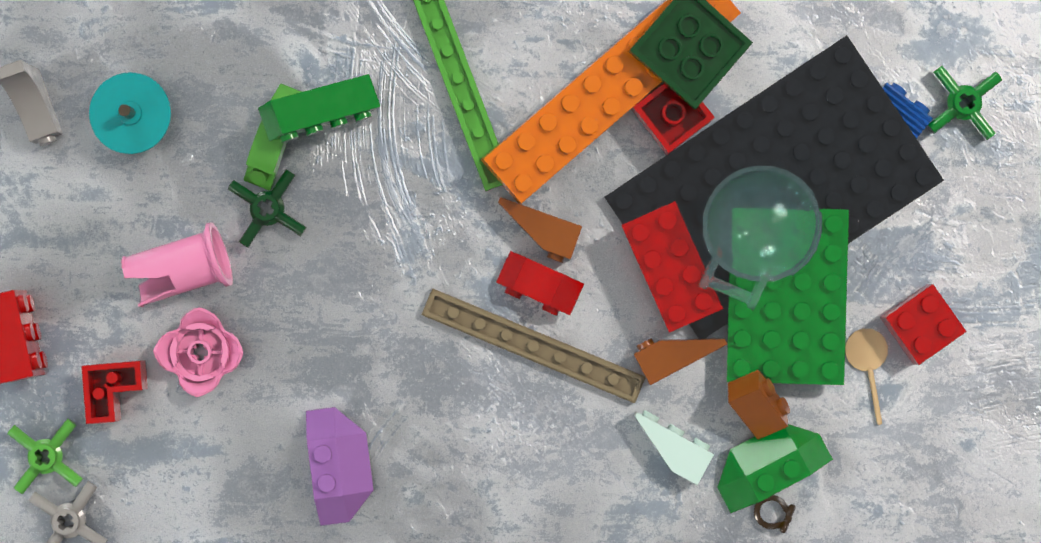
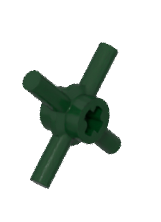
M286 169L272 191H263L258 194L253 193L235 180L231 182L228 190L250 204V214L253 218L239 240L241 244L249 248L263 225L271 226L276 223H280L300 237L303 235L307 227L284 213L285 205L281 198L294 179L295 174ZM269 201H272L271 208L274 209L271 215L266 213L263 216L264 210L261 208V204L263 202L268 204Z

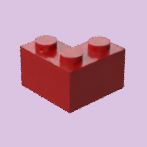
M146 360L81 366L86 424L121 420L119 392L148 389Z

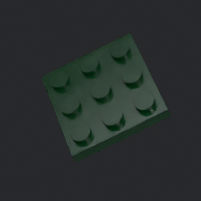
M672 0L628 52L691 108L696 109L753 42L706 0Z

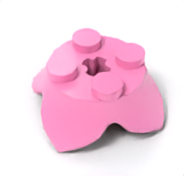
M200 307L186 313L181 319L180 326L176 330L163 335L153 350L160 366L167 371L175 373L183 390L195 397H200L213 391L225 374L232 372L238 367L243 357V349L238 338L222 327L220 320L215 314ZM199 344H203L204 349L208 350V355L204 356V360H199V355L194 354V348H199Z

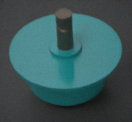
M121 73L104 81L95 91L90 103L89 119L94 134L106 147L123 154H137L153 148L163 139L171 121V106L164 89L152 78L139 73Z

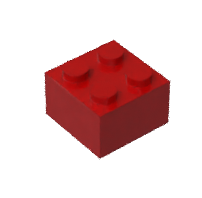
M662 84L632 108V112L666 155L715 118L703 101L696 109H693L666 84Z
M926 284L880 317L913 365L922 364L967 332L934 284Z

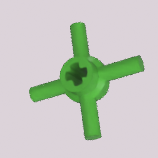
M67 418L52 439L35 441L16 425L8 431L7 434L28 450L27 458L30 467L14 486L16 491L24 494L39 473L48 474L54 471L74 487L81 483L83 478L62 462L63 452L60 446L77 426L72 420ZM48 450L50 453L47 457L50 461L42 462L43 455L40 452Z

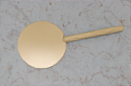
M862 328L848 337L845 344V355L848 362L854 368L868 371L876 422L878 425H881L882 418L873 370L879 368L885 362L888 355V345L885 338L878 331Z

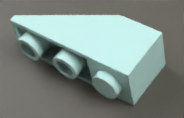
M646 410L643 411L642 415L635 412V418L669 469L698 485L714 456L713 453L708 451L710 445L696 437L693 442L683 437L685 431L672 424L665 428L657 423L659 417Z

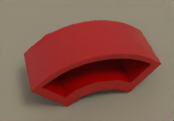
M512 251L509 252L496 283L506 287L504 293L518 299L523 294L543 303L542 310L555 316L558 315L559 311L571 315L584 286V283Z

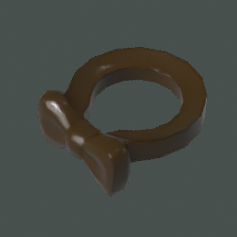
M772 495L756 503L754 516L762 527L771 530L780 529L781 533H786L796 506L794 504L788 505L781 497ZM767 501H776L786 513L785 519L777 523H767L760 514L762 505Z

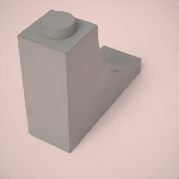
M22 60L0 67V84L10 97L24 126L29 142L45 146L57 141L56 136L63 133L40 70Z

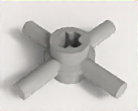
M87 481L73 503H65L60 506H56L37 492L33 493L29 502L51 516L50 523L54 532L47 543H61L63 538H73L77 535H80L90 543H107L108 540L86 526V516L83 508L97 489L96 485ZM71 515L73 517L71 521L74 525L66 527L64 525L66 520L63 517Z

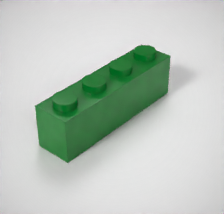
M366 74L270 100L260 106L258 110L269 142L281 139V142L285 143L298 138V133L306 132V135L310 136L323 131V126L330 125L331 129H335L348 124L347 120L355 118L356 122L366 120L372 117V111L381 106L370 75Z

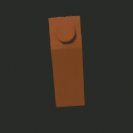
M500 197L498 204L542 250L548 252L547 258L563 263L565 258L571 259L582 226Z
M650 338L637 345L639 351L635 352L634 356L649 384L652 385L727 345L725 338L661 339L656 342Z

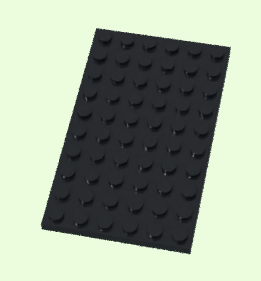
M846 35L606 195L605 199L622 225L674 201L676 202L723 307L722 310L689 324L698 339H705L728 324L731 207L849 210V244L943 182L944 179Z

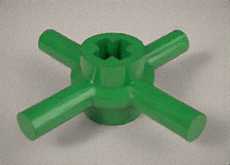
M943 65L936 69L933 73L950 94L947 98L948 109L927 125L929 130L935 134L954 118L960 120L970 119L986 140L994 136L996 132L981 115L980 110L982 108V96L1002 81L1001 76L995 71L974 88L968 85L959 86ZM967 97L970 101L967 104L969 107H960L959 102L962 101L960 98L964 99Z

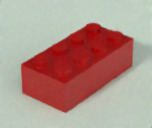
M675 201L621 225L669 333L723 309Z

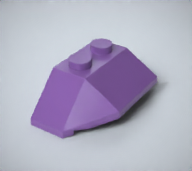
M336 407L306 411L307 447L314 501L320 526L350 522L374 490L367 433Z

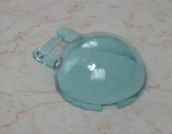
M749 166L730 174L714 189L707 201L703 214V238L712 256L701 278L699 287L703 289L710 287L746 303L747 308L754 310L768 281H777L789 275L793 276L810 261L818 248L822 235V213L819 210L813 191L801 178L788 170L774 166ZM718 264L737 277L757 281L752 293L714 277L713 275Z

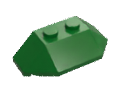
M788 424V427L760 439L754 436L731 448L717 488L730 513L759 503L803 480L832 461L833 458L819 433Z

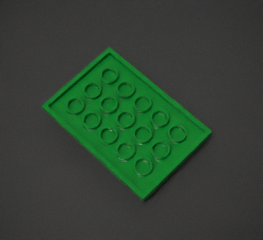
M731 207L727 382L759 370L765 379L769 378L772 383L844 385L849 210Z

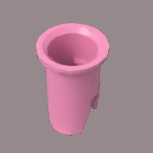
M213 222L207 223L202 233L127 257L123 256L121 260L124 278H149L139 285L141 301L138 307H144V305L216 282L223 283L225 287L233 284L229 256L223 239Z

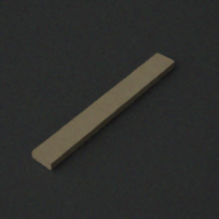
M433 288L421 314L632 403L636 402L646 378L636 372Z

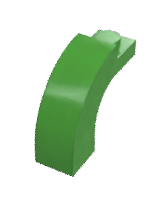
M280 84L271 100L302 91ZM262 120L247 158V169L243 181L270 191L274 185L287 142L282 143L281 139L269 142Z

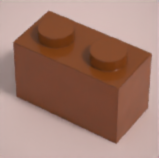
M759 370L728 383V403L757 439L788 427L790 408L786 399L779 397L772 381L769 378L765 379Z

